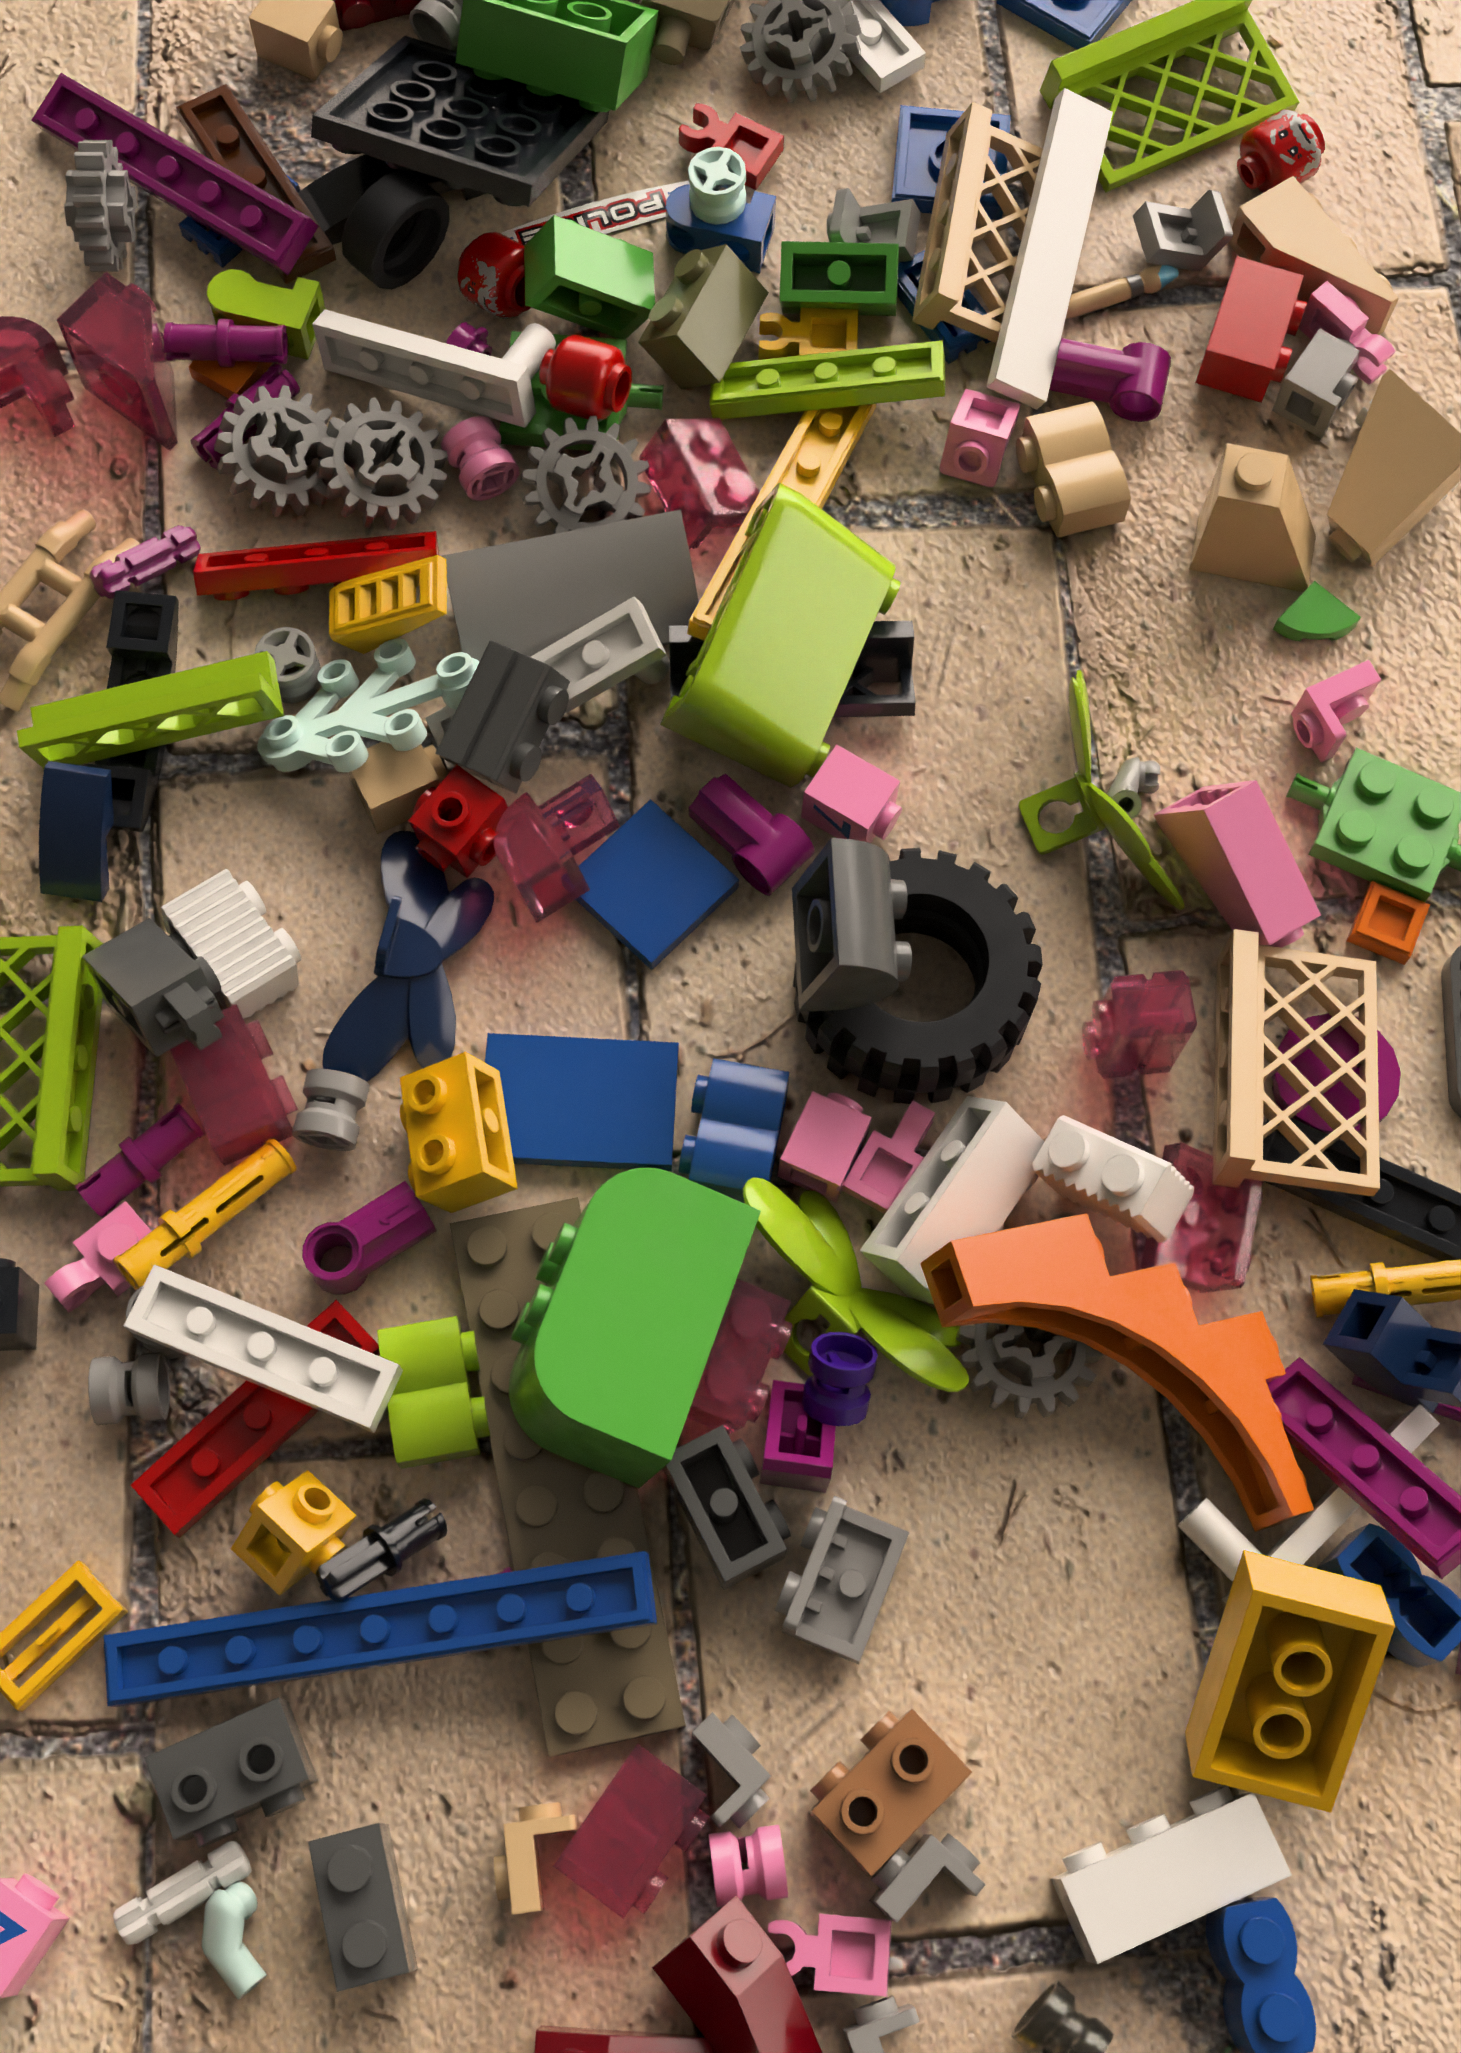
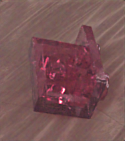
M720 418L665 419L639 457V460L648 461L650 467L645 473L665 511L681 510L689 549H697L712 529L741 527L759 494L753 479Z
M1182 1142L1165 1145L1162 1159L1172 1163L1176 1171L1180 1172L1181 1176L1190 1182L1189 1185L1194 1186V1192L1168 1241L1158 1243L1153 1237H1146L1140 1269L1175 1262L1183 1285L1199 1293L1241 1288L1245 1283L1246 1273L1251 1264L1250 1251L1257 1213L1263 1199V1181L1244 1178L1238 1188L1212 1184L1213 1156Z

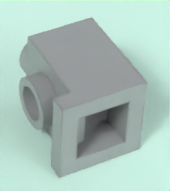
M1319 328L1285 377L1272 411L1322 439L1332 422L1337 408L1339 410L1342 408L1358 381V378L1350 373L1359 359L1360 350L1356 349L1349 341L1336 338Z

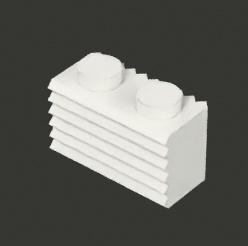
M225 869L160 907L165 929L169 935L177 932L188 946L194 960L202 956L213 969L221 985V990L214 993V996L234 1024L241 1023L246 1017H251L256 1011L263 1010L267 1004H273L277 998L284 997L288 991H294L298 987L299 980L296 963L302 960L300 952L290 935L283 928L273 932L272 928L268 926L265 918L262 917L266 913L265 905L255 888L248 881L238 885L230 871Z
M1064 1115L1057 1119L1032 1163L1034 1172L1061 1197H1068L1073 1203L1078 1202L1084 1208L1089 1207L1094 1213L1099 1212L1105 1218L1110 1217L1115 1223L1121 1222L1126 1228L1131 1227L1137 1233L1142 1232L1147 1238L1153 1237L1158 1243L1168 1241L1194 1192V1186L1189 1185L1190 1182L1186 1181L1185 1177L1176 1171L1172 1163Z

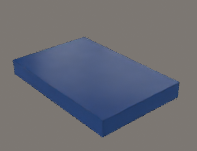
M487 1033L485 1063L500 1071L514 1164L611 1169L658 1168L672 1171L679 1043Z

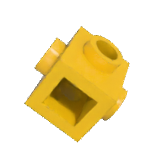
M307 1470L285 1486L279 1481L272 1483L256 1498L249 1509L252 1515L230 1549L280 1596L310 1572L316 1575L320 1565L347 1549V1546L341 1539L357 1515Z

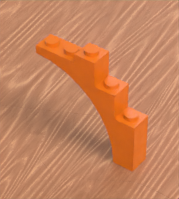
M1087 1213L952 1240L920 1263L942 1327L997 1323L1045 1330L1082 1342L1116 1360L1165 1396L1203 1437L1232 1481L1255 1532L1280 1525L1314 1510L1307 1491L1305 1476L1297 1465L1282 1425L1280 1410L1274 1403L1267 1383L1285 1375L1286 1372L1279 1356L1277 1342L1270 1333L1262 1311L1198 1325L1192 1309L1190 1293L1183 1285L1175 1262L1110 1276L1105 1264L1103 1246L1094 1234Z

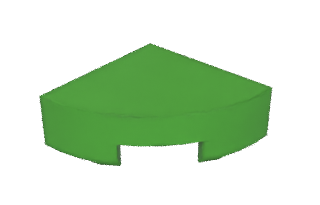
M1314 581L1277 619L1273 630L1294 641H1301L1302 638L1315 640L1329 638L1332 641L1350 633L1357 626L1361 617Z

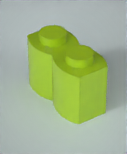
M457 1316L377 1330L380 1357L399 1364L403 1369L387 1404L397 1465L401 1469L481 1455L479 1438L488 1437L491 1434L485 1396L472 1398L469 1372L481 1370L475 1331L462 1332L461 1323Z

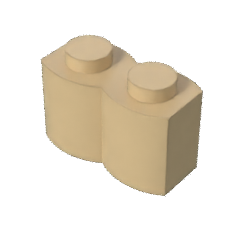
M1092 401L1026 417L1022 437L1016 440V455L1022 472H1031L1033 480L1037 485L1034 490V501L1040 520L1042 522L1049 521L1058 538L1124 522L1131 501L1130 491L1122 466L1116 454L1112 451L1104 420L1095 403Z

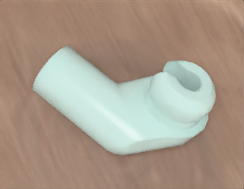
M236 1881L225 1888V1890L217 1889L206 1902L201 1946L206 1958L239 2000L255 1988L267 1974L242 1942L244 1920L250 1918L256 1911L258 1905L257 1898L253 1890L246 1883Z

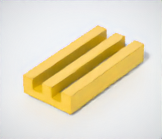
M80 1560L74 1563L0 1633L1 1659L80 1584L87 1591L4 1670L0 1668V1692L17 1711L23 1712L128 1613L125 1607L110 1594L105 1585L98 1581L92 1574L93 1572ZM97 1604L103 1608L20 1688L16 1686L15 1682Z

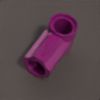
M1061 338L1049 390L1110 403V408L1116 415L1129 421H1151L1158 417L1162 409L1171 367V357L1166 350L1152 343H1131L1121 351Z
M726 773L717 778L713 777L699 790L697 797L688 807L689 817L732 855L733 863L739 873L752 887L764 895H772L815 853L810 838L796 822L782 813H776L773 816Z
M403 1181L343 1220L327 1222L317 1226L306 1237L303 1244L302 1258L315 1283L323 1291L333 1295H346L356 1291L365 1282L368 1274L437 1230L414 1191L406 1181ZM336 1246H345L353 1250L351 1261L344 1269L337 1272H327L320 1268L323 1255L329 1249Z

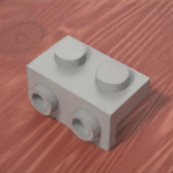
M834 1496L828 1512L815 1507L800 1545L812 1550L802 1576L791 1571L789 1572L775 1611L786 1615L782 1633L859 1665L909 1532L846 1506V1500Z

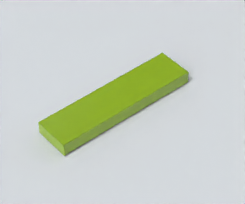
M943 341L730 363L720 383L711 384L710 409L713 420L945 397Z

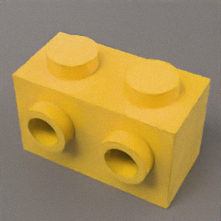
M463 1052L399 1077L403 1100L399 1110L400 1119L407 1132L411 1162L408 1165V1178L417 1198L449 1213H454L518 1189L499 1070L471 1054Z

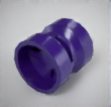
M829 1332L815 1338L810 1348L808 1361L813 1375L807 1378L802 1397L804 1411L811 1418L832 1426H851L865 1419L871 1397L869 1387L866 1384L873 1379L878 1358L876 1348L868 1340L846 1332Z

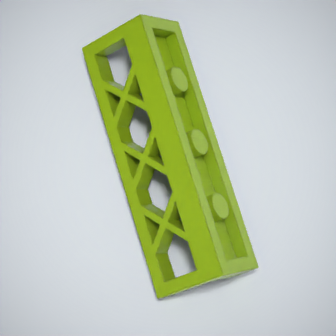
M268 651L30 707L33 727L17 730L19 748L44 769L48 761L81 765L283 717L284 713L275 660Z

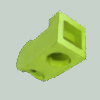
M236 269L222 271L212 278L208 284L207 296L216 325L219 319H232L235 325H285L286 333L288 334V355L309 359L316 341L313 322L326 309L319 281L297 277L293 289L255 281L249 273Z

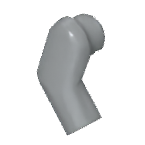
M1139 757L1123 762L1107 795L1122 807L1131 819L1139 814L1142 807L1138 792L1152 794L1159 789L1158 775H1160V765L1152 760L1142 762Z

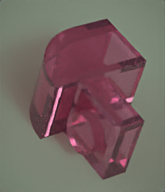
M0 316V408L28 395L54 437L75 427L66 405L74 400V396L63 377L68 374V370L53 336L41 325L28 319Z
M592 774L562 790L559 794L539 806L525 792L507 808L496 827L494 848L497 858L517 895L536 923L590 890L573 856L620 827L602 787Z

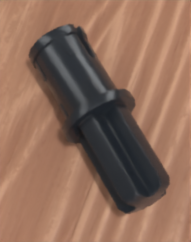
M423 1498L415 1503L414 1507L384 1526H369L363 1531V1539L318 1567L316 1576L320 1583L321 1591L333 1601L341 1602L383 1574L391 1577L401 1571L404 1560L435 1540L438 1541L447 1535V1524L442 1513L428 1521L426 1515L433 1512L437 1506L429 1499Z

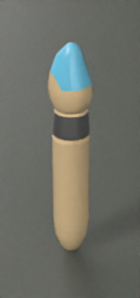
M1152 265L1142 270L1139 274L1119 278L1073 293L1070 297L1066 319L1075 318L1127 301L1143 293H1156L1176 279L1179 271L1170 265Z

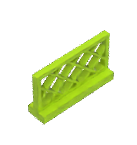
M1194 0L1051 61L1039 90L1049 109L1053 108L1055 98L1064 88L1082 97L1092 96L1111 103L1109 110L1113 114L1107 140L1137 150L1133 163L1115 171L1103 153L1098 180L1105 193L1245 133L1281 110L1295 111L1300 101L1248 10L1252 0ZM1239 32L1250 51L1247 61L1217 51L1221 39ZM1184 55L1204 62L1205 66L1200 82L1171 72L1173 60ZM1164 64L1163 68L1157 67L1159 65ZM1212 66L1242 76L1236 95L1207 85ZM1137 75L1158 83L1153 101L1150 102L1122 92L1126 80ZM1249 79L1268 85L1277 101L1263 105L1243 98ZM1117 84L1116 89L1110 87ZM1165 86L1195 96L1189 115L1159 105ZM1204 99L1231 109L1228 121L1217 126L1196 118L1201 100ZM1117 106L1147 116L1141 136L1111 125ZM1239 112L1244 114L1240 117H1237ZM1154 119L1183 129L1181 141L1173 146H1168L1148 139ZM1191 132L1197 134L1190 138ZM1143 153L1149 154V156L1142 158Z
M83 925L58 926V935L0 937V988L11 979L26 995L0 1020V1042L4 1039L19 1056L0 1074V1105L12 1117L0 1130V1151L23 1130L33 1140L30 1168H7L0 1161V1187L50 1185L58 1191H78L75 1185L79 1182L82 1183L85 1178L103 996L82 956L103 943ZM53 954L51 973L32 990L17 972L36 955ZM1 956L11 957L7 961H5ZM49 997L47 1006L44 1001ZM38 1008L46 1017L45 1033L25 1050L10 1032ZM42 1058V1064L40 1066L37 1063V1061H39ZM31 1069L40 1078L39 1092L19 1112L3 1093ZM36 1118L34 1128L30 1123Z

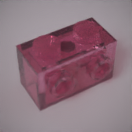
M736 1279L690 1407L688 1419L713 1429L724 1425L728 1434L745 1427L747 1420L753 1423L756 1422L769 1393V1385L761 1382L769 1359L778 1360L781 1357L792 1331V1323L784 1320L791 1303L790 1300Z

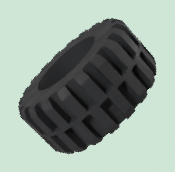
M920 848L901 849L899 859L890 861L891 879L903 880L907 887L906 911L902 919H894L895 934L918 933L928 935L943 941L957 951L967 963L975 981L974 995L966 1008L953 1016L932 1022L904 1020L885 1012L876 1004L846 1010L799 1011L795 962L793 987L796 989L794 1006L798 1022L806 1023L807 1025L806 1041L814 1054H821L824 1051L829 1056L827 1069L842 1080L849 1072L860 1078L857 1090L874 1098L878 1087L895 1091L894 1103L911 1104L915 1093L926 1092L930 1103L950 1100L953 1088L960 1086L962 1091L968 1093L983 1085L989 1071L998 1073L1010 1060L1014 1047L1021 1042L1037 1003L1041 983L1037 979L1043 963L1041 947L1031 944L1036 928L1029 913L1021 912L1015 914L1014 909L1018 897L1008 885L1001 884L997 889L988 883L991 871L976 862L972 864L969 870L956 865L957 854L939 850L937 859L921 858Z

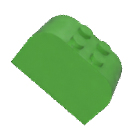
M658 1168L630 1169L607 1180L593 1195L573 1226L564 1222L554 1243H549L535 1276L536 1280L545 1283V1285L539 1284L531 1302H526L511 1336V1340L520 1343L521 1346L510 1373L509 1399L514 1416L527 1436L536 1444L554 1454L636 1488L643 1486L671 1462L761 1210L675 1173Z

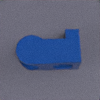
M689 184L680 186L670 193L666 200V238L674 250L687 254L695 249L704 250L727 244L751 272L760 274L775 228V195L754 191L751 203H746L744 211L737 219L726 224L715 225L702 221L691 210L689 190L691 187Z

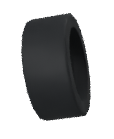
M395 171L386 174L366 190L352 209L345 223L341 239L343 256L377 287L392 290L403 286L425 269L443 243L450 222L449 205L438 192L413 172Z

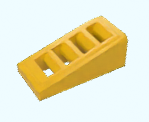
M435 555L353 578L332 587L329 591L330 638L334 642L365 654L378 648L386 641L396 639L446 615V559ZM420 586V602L416 603V587Z

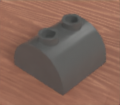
M830 838L792 887L799 1011L846 1010L877 1003L896 992L899 986L898 981H906L909 978L912 967L910 944L905 941H895L894 919H902L905 914L907 887L903 880L891 879L889 855L882 848L868 842Z

